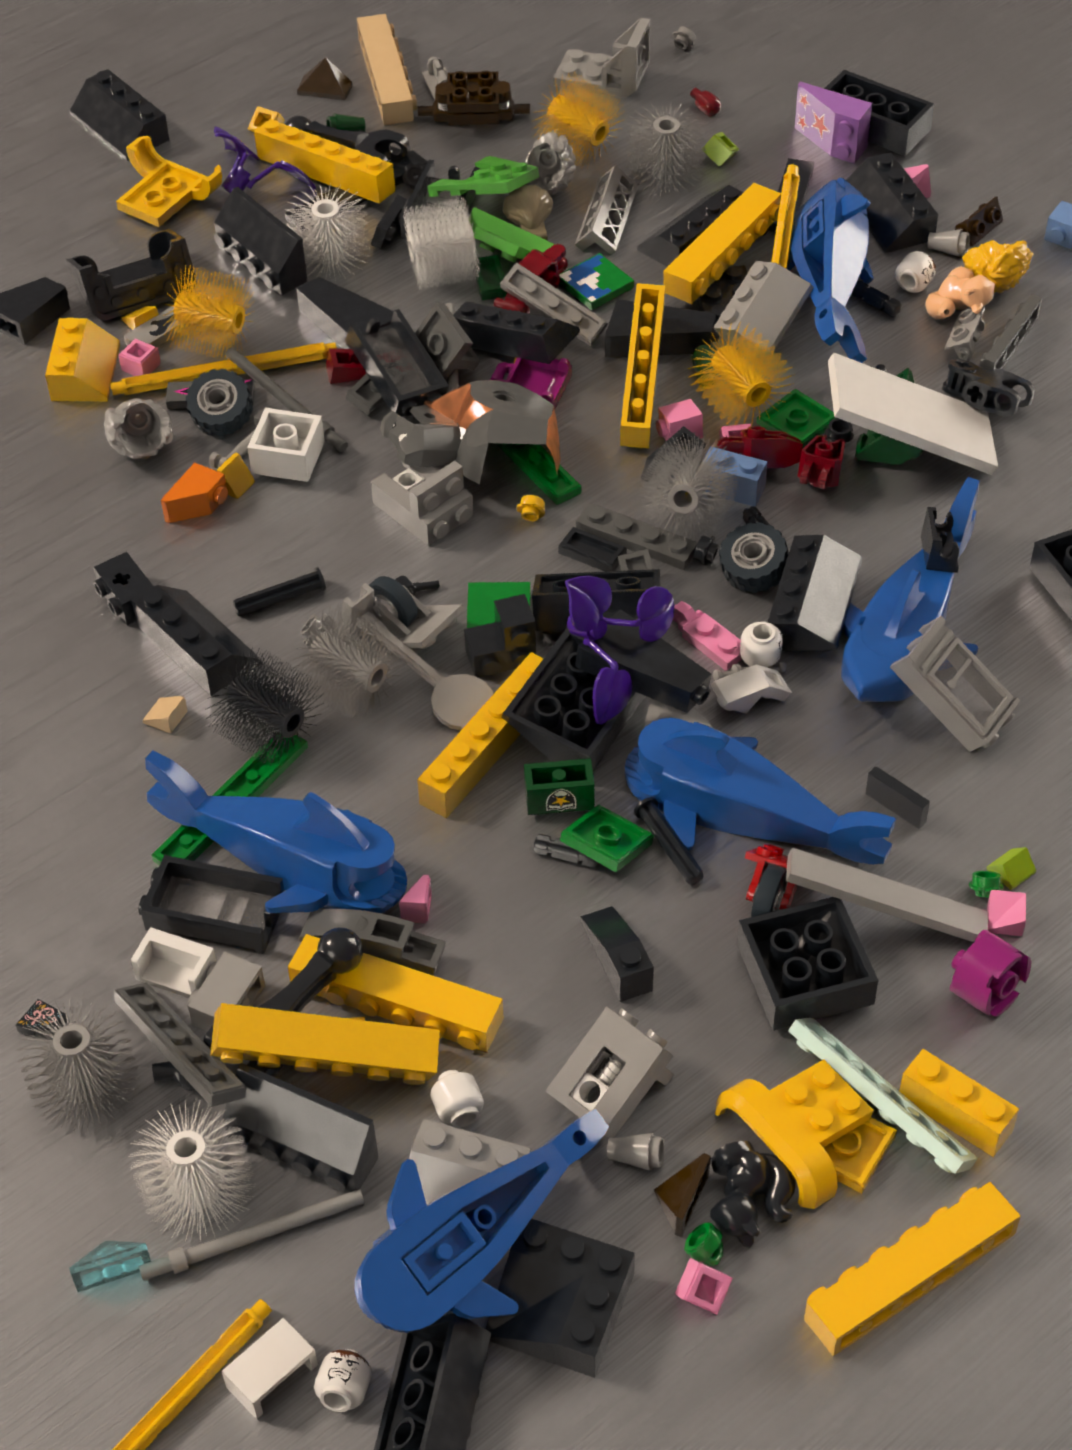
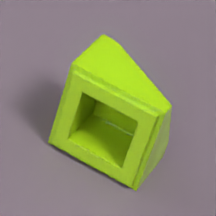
M723 132L713 135L702 148H706L704 152L718 166L725 164L739 151V148Z

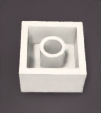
M265 408L247 447L251 473L308 482L325 443L322 416Z

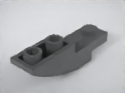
M321 909L310 912L299 936L300 942H302L306 934L321 939L331 929L347 928L359 936L363 945V953L433 976L446 941L413 931L414 922L376 912L352 909Z

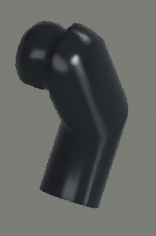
M170 1061L152 1064L154 1082L173 1079L185 1090H195Z

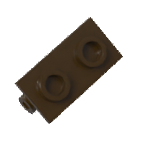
M995 196L988 203L981 204L978 210L969 216V219L955 226V230L963 229V232H969L970 247H973L1003 221L998 196Z

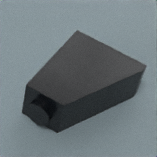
M44 277L0 293V332L25 345L70 309L66 287L61 283Z

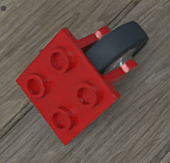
M764 844V846H758L747 851L745 854V859L758 862L746 895V900L753 902L751 917L790 908L798 885L790 882L787 884L788 856L783 855V848Z

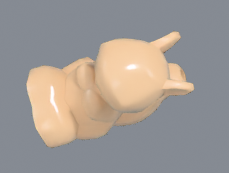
M962 266L957 267L948 274L938 291L928 295L925 304L926 310L934 319H945L953 315L955 310L962 311L968 307L972 309L974 314H979L983 306L993 299L995 283L982 275L974 277L971 269Z

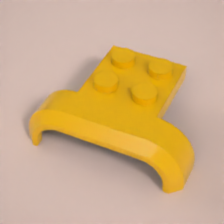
M149 136L138 137L126 147L131 164L144 178L116 201L117 209L160 227L190 200H205L222 184L221 166L217 165L214 168L215 172L209 177L161 157L154 149Z
M824 1059L771 1090L754 1079H745L720 1093L715 1107L716 1116L725 1113L726 1108L736 1112L791 1171L798 1184L799 1206L809 1209H815L835 1197L837 1192L838 1180L836 1170L823 1147L869 1121L874 1111Z

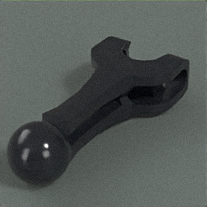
M304 116L291 117L285 123V125L298 128L332 142H337L340 145L359 150L362 153L378 157L387 162L388 160L401 161L410 152V143L407 137L387 129L376 130L370 133L345 131L322 125L316 121L311 122ZM395 143L398 146H400L401 149L390 146V144Z
M334 928L327 931L319 940L317 952H315L304 969L284 989L260 1005L259 1008L301 1012L325 986L336 979L337 974L348 973L359 965L363 956V945L359 936L347 928ZM213 1025L206 1032L203 1039V1042L210 1049L212 1045ZM249 1061L247 1064L273 1077L283 1067V1064H280L278 1068H264L258 1066V1061Z

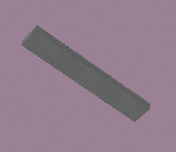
M148 983L114 990V1002L211 1107L246 1098V1086L218 1057L210 1056L211 1049Z

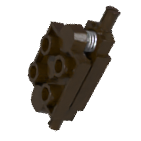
M498 71L447 72V82L436 85L433 106H418L417 109L418 117L433 116L435 122H448V125L500 124V121L513 120L515 114H530V103L515 104L512 99L510 84L506 81H499Z

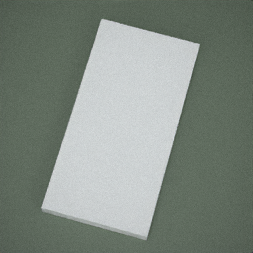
M833 352L828 360L834 417L984 473L993 475L996 471L998 462L988 412Z

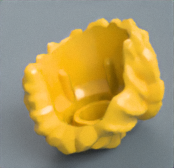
M991 240L981 244L979 247L969 249L962 259L964 267L971 269L974 277L978 275L986 277L995 283L994 293H1003L1005 290L1014 288L1016 284H1019V280L1029 269V264L1034 254L1027 247V241L1024 240L1016 241L1011 245L1006 243L998 244L995 240Z

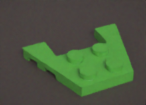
M488 156L475 162V167H479L480 170L474 171V176L466 180L441 179L428 185V193L430 197L439 196V193L443 191H450L451 196L462 195L470 190H475L476 195L510 193L539 178V170L537 166L528 165L524 162L519 163Z

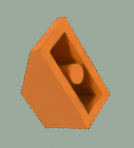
M194 462L161 499L165 522L173 523L212 514L219 505L225 502L228 496L225 474Z

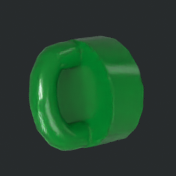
M710 1222L700 1224L687 1237L684 1246L685 1252L692 1259L699 1262L702 1261L707 1266L714 1267L718 1265L724 1250L721 1231Z

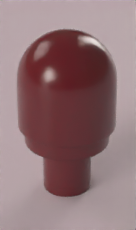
M694 88L691 91L690 96L695 99V105L705 115L715 116L720 112L721 101L710 91L705 90L701 92L698 88Z
M507 297L505 300L496 298L493 306L530 314V307L515 297Z

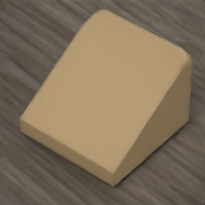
M185 697L159 698L143 719V723L171 734L188 711Z

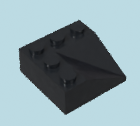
M830 897L739 920L737 946L773 1031L790 1027L795 1019L813 1018L816 1020L875 1004L879 980L842 899Z
M531 1218L510 1249L498 1287V1291L517 1302L519 1305L518 1312L513 1315L488 1318L485 1330L491 1333L489 1342L595 1378L634 1277L635 1253Z

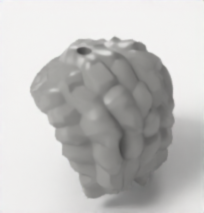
M555 132L542 135L540 139L534 142L533 149L528 152V156L524 161L528 165L537 166L539 170V178L527 184L537 185L547 190L550 196L557 194L559 191H565L568 187L567 185L572 181L576 170V165L574 164L576 158L573 148L568 144V139L565 136H558Z
M135 398L119 404L116 409L108 408L105 412V436H107L109 445L120 455H128L132 459L142 458L147 460L150 455H157L158 449L170 444L173 440L171 416L159 403H154L152 399L142 401L139 398Z

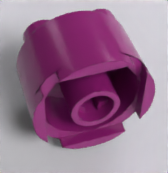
M983 930L978 934L975 942L967 951L962 949L953 958L951 967L955 972L950 985V991L988 1016L991 1014L994 1017L999 1016L1019 996L1020 993L1015 991V988L1020 980L1026 983L1031 971V958L995 934Z

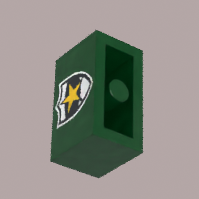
M591 758L524 764V784L528 815L586 811L595 807V784Z

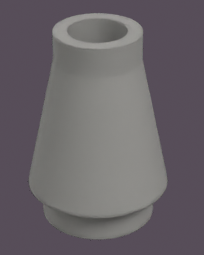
M963 229L929 233L928 249L938 250L958 257L961 254L967 253L969 249L970 235L969 232H963Z
M654 1133L620 1138L610 1137L607 1146L608 1160L619 1161L652 1171L653 1167L661 1168L664 1160L663 1137H655Z

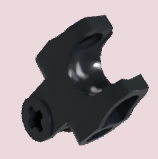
M951 359L949 361V372L946 381L943 383L942 390L950 395L962 397L968 405L985 412L1006 417L1016 414L1018 407L1032 404L1036 388L1030 381L1002 369L994 368L988 370L962 359ZM1015 385H1021L1026 389L1027 396L1025 400H1021L1018 392L1013 390ZM999 404H1010L1011 407L1007 410L1003 409Z

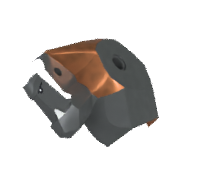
M496 380L473 381L448 392L433 402L425 401L422 406H412L410 412L413 414V419H417L420 424H413L394 411L385 415L381 422L380 431L382 436L388 438L397 449L396 456L404 464L422 468L448 465L455 460L463 466V475L480 484L488 443L546 444L555 461L556 472H558L561 461L559 431L554 405L533 391L515 383Z

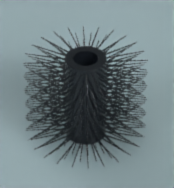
M243 651L244 675H242V660L241 675L236 664L237 677L235 679L233 676L231 677L233 681L229 683L230 686L228 688H221L227 689V693L214 695V697L226 695L225 699L216 703L217 705L228 703L226 707L220 710L221 713L217 714L219 716L224 713L214 725L219 720L220 722L223 721L225 714L230 711L225 721L221 723L222 725L224 722L226 723V729L229 727L226 731L227 735L230 728L233 730L235 728L237 731L235 736L239 733V736L241 735L240 740L244 736L242 742L245 739V743L249 740V742L251 741L250 746L254 741L257 742L256 748L259 746L257 752L261 747L266 749L267 745L271 751L274 741L275 746L272 751L274 752L276 745L280 750L283 741V748L285 747L286 753V738H288V755L290 737L294 747L293 736L295 734L298 736V731H301V726H304L302 724H307L303 723L304 719L307 720L306 718L317 716L305 717L306 713L304 711L311 708L306 707L303 709L305 707L303 703L306 702L308 704L312 701L306 698L301 701L307 691L305 689L303 692L305 678L299 684L297 682L299 676L294 681L298 675L297 673L296 675L292 674L290 678L286 677L285 675H287L288 671L285 674L284 672L287 669H281L279 672V667L276 671L274 668L277 664L276 662L275 664L271 663L269 667L267 666V669H265V665L262 669L259 663L256 671L258 663L256 662L255 665V658L252 665L250 664L247 673L248 663L246 666Z

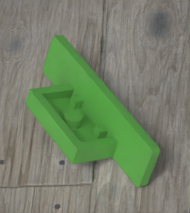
M476 207L472 209L469 216L470 225L473 233H475L474 238L481 241L479 246L493 253L497 248L502 251L501 257L516 263L517 258L522 260L532 249L543 253L554 245L550 241Z

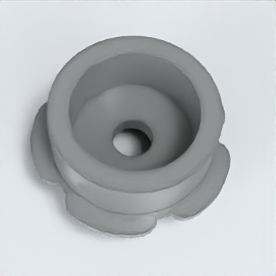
M680 27L678 31L673 32L672 38L675 39L674 45L678 49L686 50L693 48L696 35L688 27Z

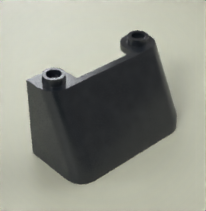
M171 229L156 232L151 235L147 242L149 258L102 272L98 271L95 261L86 255L66 259L69 272L91 313L98 319L109 320L129 314L145 306H155L177 298L174 289L178 294L179 290L181 293V276L184 288V277L185 284H187L188 268L190 269L189 283L192 277L191 271L192 273L194 271L185 238ZM195 272L193 273L192 282H194V280H195V278H194Z

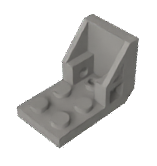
M638 19L617 38L612 47V56L602 53L583 52L578 49H568L553 77V86L557 84V87L564 88L565 86L567 88V85H569L568 80L570 83V79H572L571 83L574 84L576 78H578V84L582 85V87L584 86V89L585 87L587 89L589 85L592 86L593 83L594 89H596L594 93L597 90L600 91L601 88L604 95L610 94V96L627 98L636 92L650 63L651 19Z

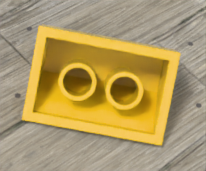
M59 318L45 373L51 401L108 402L111 390L110 383L113 381L120 349V340L87 318Z

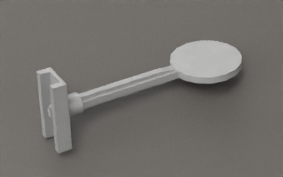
M364 583L361 586L360 598L357 601L353 602L348 597L343 600V617L345 614L347 617L350 614L352 619L356 616L355 620L357 623L361 624L362 621L363 624L366 622V625L369 623L368 628L371 627L372 629L374 626L376 632L381 626L379 633L382 632V634L386 629L380 624V620L373 615L374 589L368 584ZM392 633L390 636L391 640L389 641V643L395 638V636ZM399 639L390 648L392 650L396 646L397 649L393 653L395 654L398 651L396 656H399L404 663L434 687L431 697L433 714L442 724L451 729L462 730L494 694L489 685L476 676L462 673L444 677L408 646L404 645L403 642H399Z

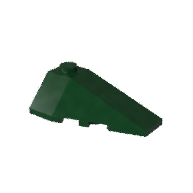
M909 368L897 375V377L914 383L913 374ZM868 429L867 433L861 434L857 440L855 457L862 461L901 465L909 459H916L924 450Z

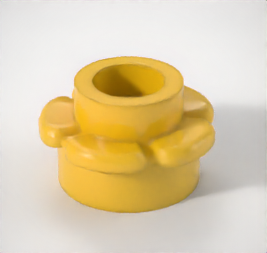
M535 495L523 496L520 504L516 507L517 511L521 513V517L527 521H537L539 518L544 517L546 510L544 500Z

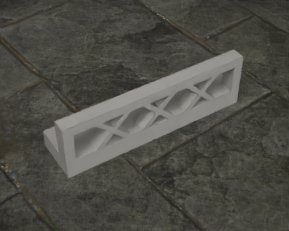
M616 165L597 181L575 243L582 251L594 242L610 255L617 250L638 184ZM620 182L628 189V192L623 191ZM614 198H618L621 208L617 207ZM609 215L613 216L616 225H612ZM602 231L607 232L610 241L602 235Z

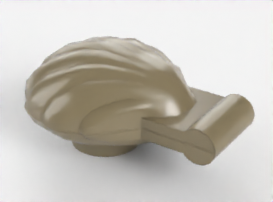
M525 184L510 192L505 197L503 204V213L507 216V219L521 227V229L548 241L544 222L553 210L554 203L548 191L537 185Z

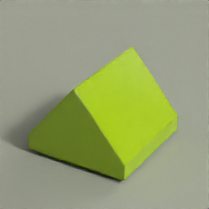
M1027 847L1010 849L987 866L988 871L997 872L1001 875L1000 881L1011 891L1036 873V868Z

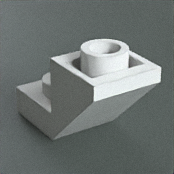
M757 664L715 680L711 684L713 691L718 697L717 702L727 711L734 710L745 714L749 712L761 696L766 699L773 698L785 701L792 693L777 670Z

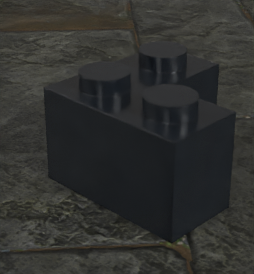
M525 594L495 600V623L464 629L465 651L474 676L481 677L516 669L531 652L536 654L535 619Z

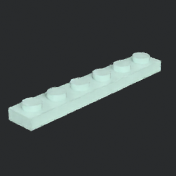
M813 1018L795 1019L788 1032L797 1039V1045L804 1051L815 1054L821 1060L824 1059L851 1085L863 1100H869L879 1109L878 1113L884 1120L897 1124L907 1133L906 1137L912 1144L929 1151L935 1157L934 1161L940 1168L954 1174L968 1171L972 1168L978 1159L972 1152Z

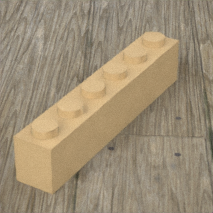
M386 14L357 18L358 39L384 126L414 121L413 111L417 110L416 96L413 95L411 80H408L406 65L404 66L402 51H399L398 38L395 37L393 23H388Z

